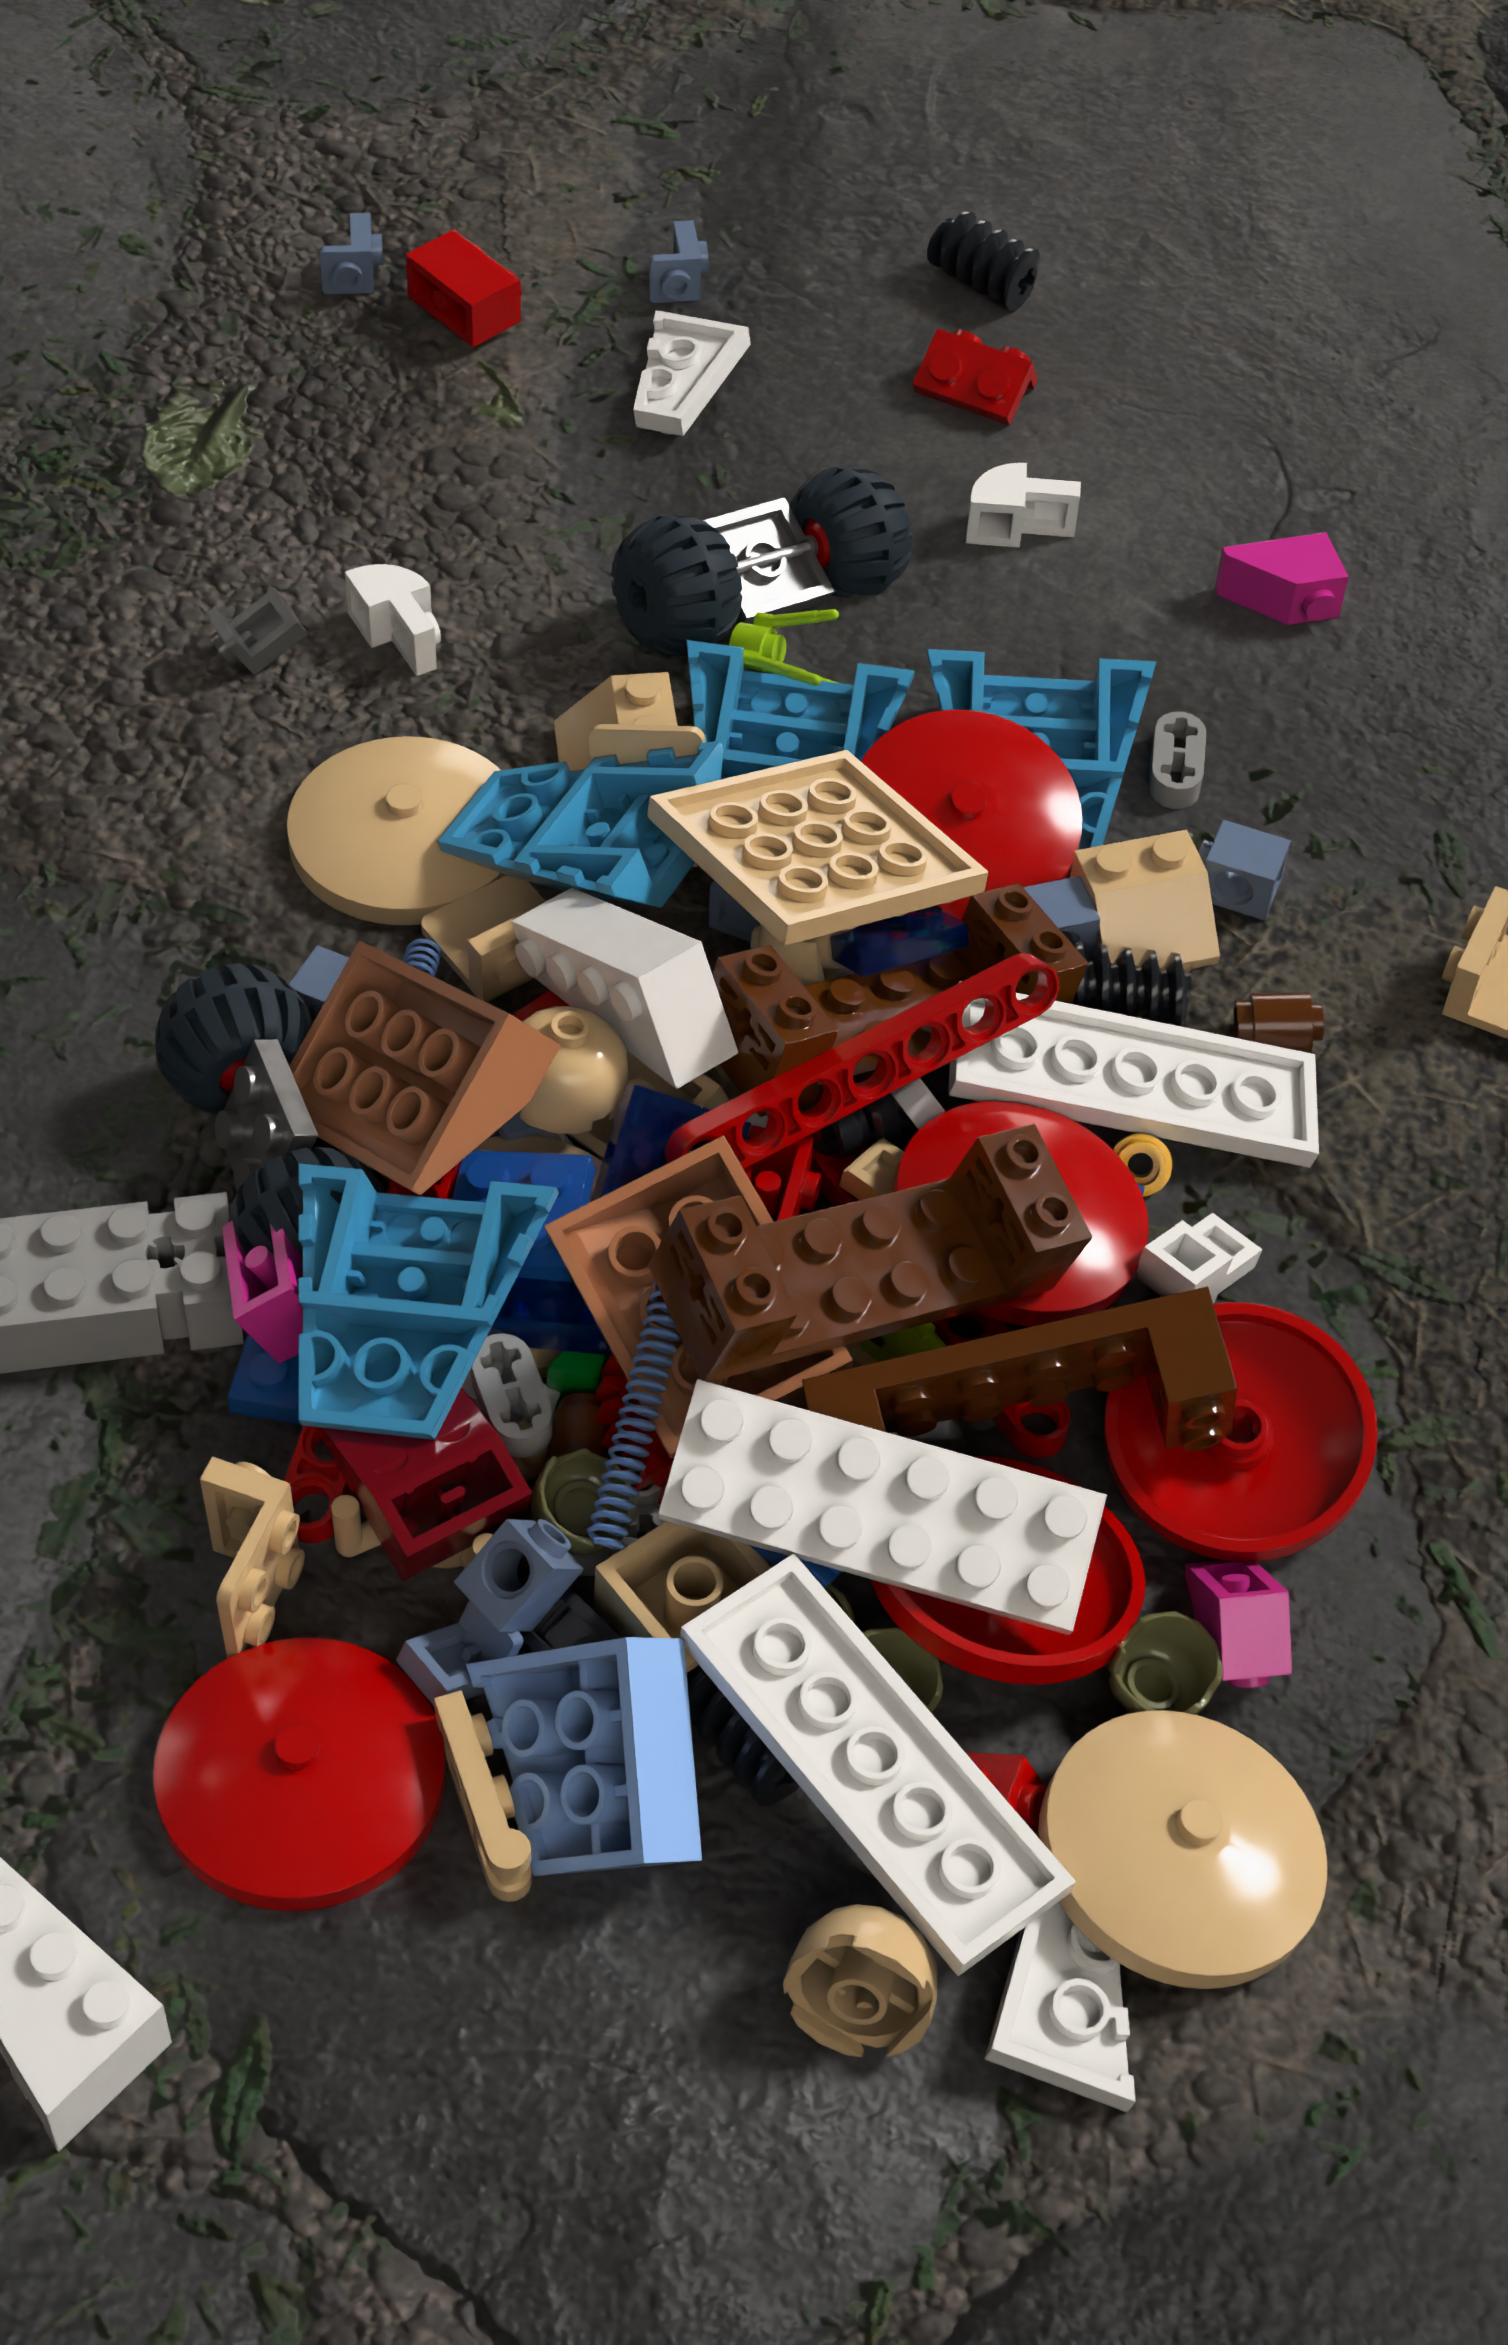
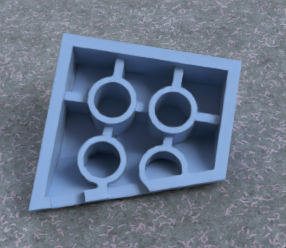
M624 1637L466 1664L473 1687L484 1689L493 1719L487 1722L493 1749L503 1748L513 1783L509 1790L514 1804L515 1819L519 1831L525 1834L530 1841V1865L533 1876L649 1867L702 1860L684 1638Z

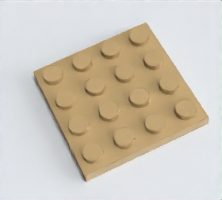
M848 750L650 796L647 817L784 946L802 943L812 938L842 930L854 929L857 926L879 920L903 916L909 912L935 905L951 903L961 898L984 893L989 872Z

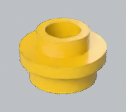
M1134 1133L1122 1138L1112 1149L1127 1167L1129 1159L1137 1153L1147 1154L1152 1159L1153 1166L1148 1173L1138 1175L1130 1170L1137 1184L1145 1187L1143 1197L1160 1191L1168 1182L1172 1173V1157L1167 1146L1159 1138L1147 1133Z

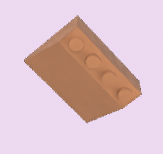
M359 940L289 1067L318 1133V1138L421 1195L529 1104L540 1082L546 1076L548 1068L561 1045L511 1014Z
M725 1136L544 1225L547 1235L628 1383L632 1381L629 1371L636 1368L632 1360L639 1355L636 1345L643 1342L639 1337L640 1332L646 1329L643 1325V1320L649 1317L646 1307L653 1304L649 1297L651 1293L656 1291L653 1286L655 1279L648 1264L678 1211L742 1195L756 1226L773 1222ZM662 1296L656 1297L659 1302H665ZM658 1308L653 1309L656 1315L671 1316V1314ZM655 1321L649 1322V1325L652 1327L670 1329L679 1334L676 1328L666 1327ZM647 1334L646 1338L649 1340L667 1342L674 1345L677 1349V1352L673 1354L658 1352L650 1347H643L642 1349L646 1353L660 1354L671 1358L674 1364L670 1367L659 1366L647 1360H639L642 1366L661 1368L670 1374V1378L661 1380L644 1373H636L639 1379L663 1383L667 1388L666 1391L659 1393L647 1390L639 1385L632 1386V1389L636 1392L654 1394L661 1397L664 1401L663 1404L657 1406L639 1401L641 1406L651 1407L659 1412V1417L648 1419L657 1427L655 1432L669 1458L672 1459L676 1454L697 1379L700 1380L681 1338L677 1341H668L653 1334ZM842 1346L709 1383L807 1410L802 1379L853 1368V1359L846 1347Z

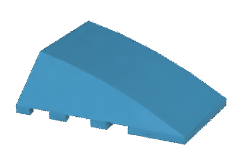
M687 640L694 725L703 731L706 742H721L724 750L721 779L848 750L861 761L871 746L890 730L915 675L914 670L857 663L854 685L821 681L818 686H813L781 675L745 671L743 647Z
M927 649L926 655L940 711L973 710L994 714L1025 727L1042 739L1064 763L1078 791L1082 810V833L1078 850L1102 846L1157 661L1099 658L1094 681L984 675L985 652Z
M720 741L700 743L698 747L699 754L676 757L673 747L649 750L647 754L648 761L619 764L617 756L610 755L595 757L586 769L570 771L567 762L494 771L437 842L441 851L496 872L561 891L574 888L602 900L662 908L695 862L647 817L650 796L721 780L724 750Z
M299 1163V1186L303 1190V1214L299 1215V1242L303 1246V1277L299 1278V1303L303 1308V1334H299V1421L303 1426L435 1440L559 1192L556 1187L491 1181L486 1203L377 1193L362 1169ZM331 1190L343 1193L340 1204L330 1195Z

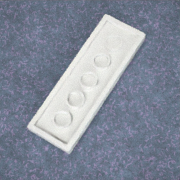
M1016 993L1017 1000H1021L1029 996L1025 994ZM983 998L972 1001L965 1008L962 1016L963 1027L973 1026L981 1019L985 1010ZM1055 1001L1040 1016L950 1062L949 1096L979 1102L1010 1101L1030 1104L1056 1112L1074 1121L1134 1133H1147L1159 1138L1308 1168L1311 1167L1319 1155L1315 1054Z
M697 1379L659 1509L658 1519L787 1556L794 1553L798 1559L1070 1635L1074 1629L1107 1495Z
M794 1553L681 1627L679 1638H684L685 1649L957 1976L967 1971L1071 1892L1076 1882L1074 1878Z

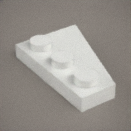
M656 310L653 320L654 334L653 338H649L647 346L648 361L646 369L641 373L633 408L636 427L659 431L664 434L684 436L751 345L749 328Z
M1058 1902L1020 1930L985 2060L1128 2112L1136 2100L1134 2077L1129 2075L1126 2040L1130 2036L1128 2008L1123 2007L1120 1963L1096 1947L1077 1928Z

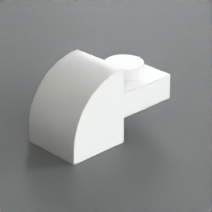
M1027 463L1004 464L988 470L977 479L972 488L966 543L1020 548L1022 533L1074 537L1081 482L1028 478Z
M374 564L345 571L348 614L371 648L392 641L416 676L437 669L436 644L441 642V634L437 621L432 614L430 584L417 573L395 565Z
M1211 1213L1193 1227L1182 1220L1146 1245L1138 1263L1137 1278L1160 1297L1208 1286L1214 1304L1219 1293L1255 1268L1262 1249L1214 1213Z

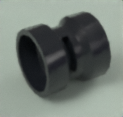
M891 1093L820 1129L821 1136L829 1152L835 1159L841 1160L858 1154L862 1145L874 1144L880 1138H885L889 1142L898 1140L901 1134L900 1117Z

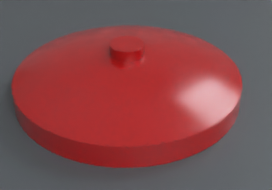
M935 711L919 715L895 726L881 736L862 758L861 762L989 872L985 891L1018 883L1022 887L1066 879L1073 864L1074 852L1079 848L1082 833V810L1078 791L1068 769L1059 756L1042 739L1025 727L1006 718L981 711ZM971 896L955 900L951 903H943L909 912L905 915L931 926L958 930Z
M982 1101L965 1104L939 1114L927 1122L913 1136L897 1167L891 1193L948 1179L952 1176L978 1137L1035 1123L1093 1237L1052 1290L975 1310L974 1312L1010 1324L1037 1326L1102 1311L1109 1307L1124 1293L1131 1283L1139 1267L1138 1263L1143 1249L1148 1243L1149 1224L1146 1204L1141 1190L1126 1164L1115 1151L1090 1130L1048 1109L1010 1101Z
M1246 1302L1216 1303L1213 1305L1237 1385L1232 1434L1223 1436L1222 1442L1205 1450L1185 1451L1183 1446L1165 1449L1145 1375L1135 1377L1136 1380L1131 1385L1119 1390L1109 1391L1104 1418V1446L1107 1462L1118 1490L1131 1509L1152 1530L1175 1545L1198 1555L1233 1562L1265 1561L1288 1556L1308 1548L1334 1531L1347 1518L1362 1496L1371 1474L1377 1449L1378 1429L1374 1401L1361 1371L1350 1355L1331 1336L1313 1323L1282 1309L1262 1304Z
M972 1456L1080 1487L1059 1474L1026 1462L999 1457ZM1105 1505L1074 1629L1070 1635L871 1579L875 1593L885 1611L894 1623L921 1648L951 1666L970 1674L1000 1682L1023 1685H1043L1069 1681L1090 1674L1104 1666L1111 1660L1117 1648L1127 1639L1133 1624L1138 1619L1145 1597L1144 1567L1138 1549L1126 1528Z
M292 1638L260 1644L258 1647L255 1646L243 1650L239 1654H235L211 1668L184 1693L173 1708L158 1740L153 1769L154 1793L160 1821L169 1843L183 1864L198 1879L228 1898L247 1905L278 1911H307L339 1905L356 1899L391 1879L408 1864L428 1838L442 1805L446 1778L442 1733L439 1731L432 1706L413 1680L386 1658L368 1649L351 1643L323 1638Z

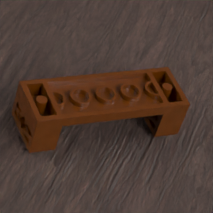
M1020 883L972 895L951 949L803 986L771 945L718 957L712 975L739 1052L722 1062L720 1066L740 1092L744 1094L957 985L959 981H964L1020 953L1032 954L1052 967L1059 977L1060 988L1055 1001L1072 1004L1089 963ZM1031 971L1022 976L1017 984L1016 993L1025 995L1033 993L1038 983L1037 971ZM930 1026L921 1027L913 1033L908 1043L909 1055L920 1053L930 1043L932 1036ZM876 1054L867 1055L859 1060L853 1072L855 1083L864 1082L873 1075L877 1067ZM816 1082L807 1086L799 1096L798 1107L817 1102L821 1099L823 1093L822 1083ZM766 1111L756 1112L759 1117L767 1116Z
M1034 1123L978 1137L952 1176L948 1179L759 1226L755 1225L742 1195L681 1209L678 1211L648 1266L700 1380L712 1382L1052 1290L1093 1237Z
M1208 1286L802 1379L809 1411L887 1433L897 1432L901 1437H913L932 1431L936 1428L938 1422L963 1417L968 1422L984 1421L999 1415L1003 1411V1407L1030 1402V1405L1035 1407L1049 1406L1065 1400L1069 1396V1392L1090 1387H1096L1098 1391L1102 1392L1119 1390L1131 1385L1136 1380L1135 1377L1145 1375L1165 1449L1183 1446L1185 1451H1200L1211 1448L1222 1442L1223 1436L1232 1434L1237 1396L1236 1381Z

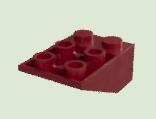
M462 1387L435 1440L316 1427L402 1582L471 1547L477 1536L484 1533L494 1535L506 1519H525L532 1492L499 1434Z

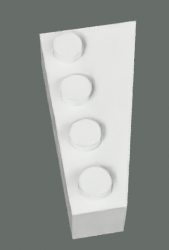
M574 888L568 889L511 921L519 942L515 945V953L524 971L529 976L537 979L568 1005L595 1012L611 1023L627 1051L675 1089L682 1087L739 1053L701 941Z
M0 1857V2053L9 2066L13 2078L25 2098L31 2103L43 2123L46 2133L59 2152L155 2060L172 2041L163 2004Z

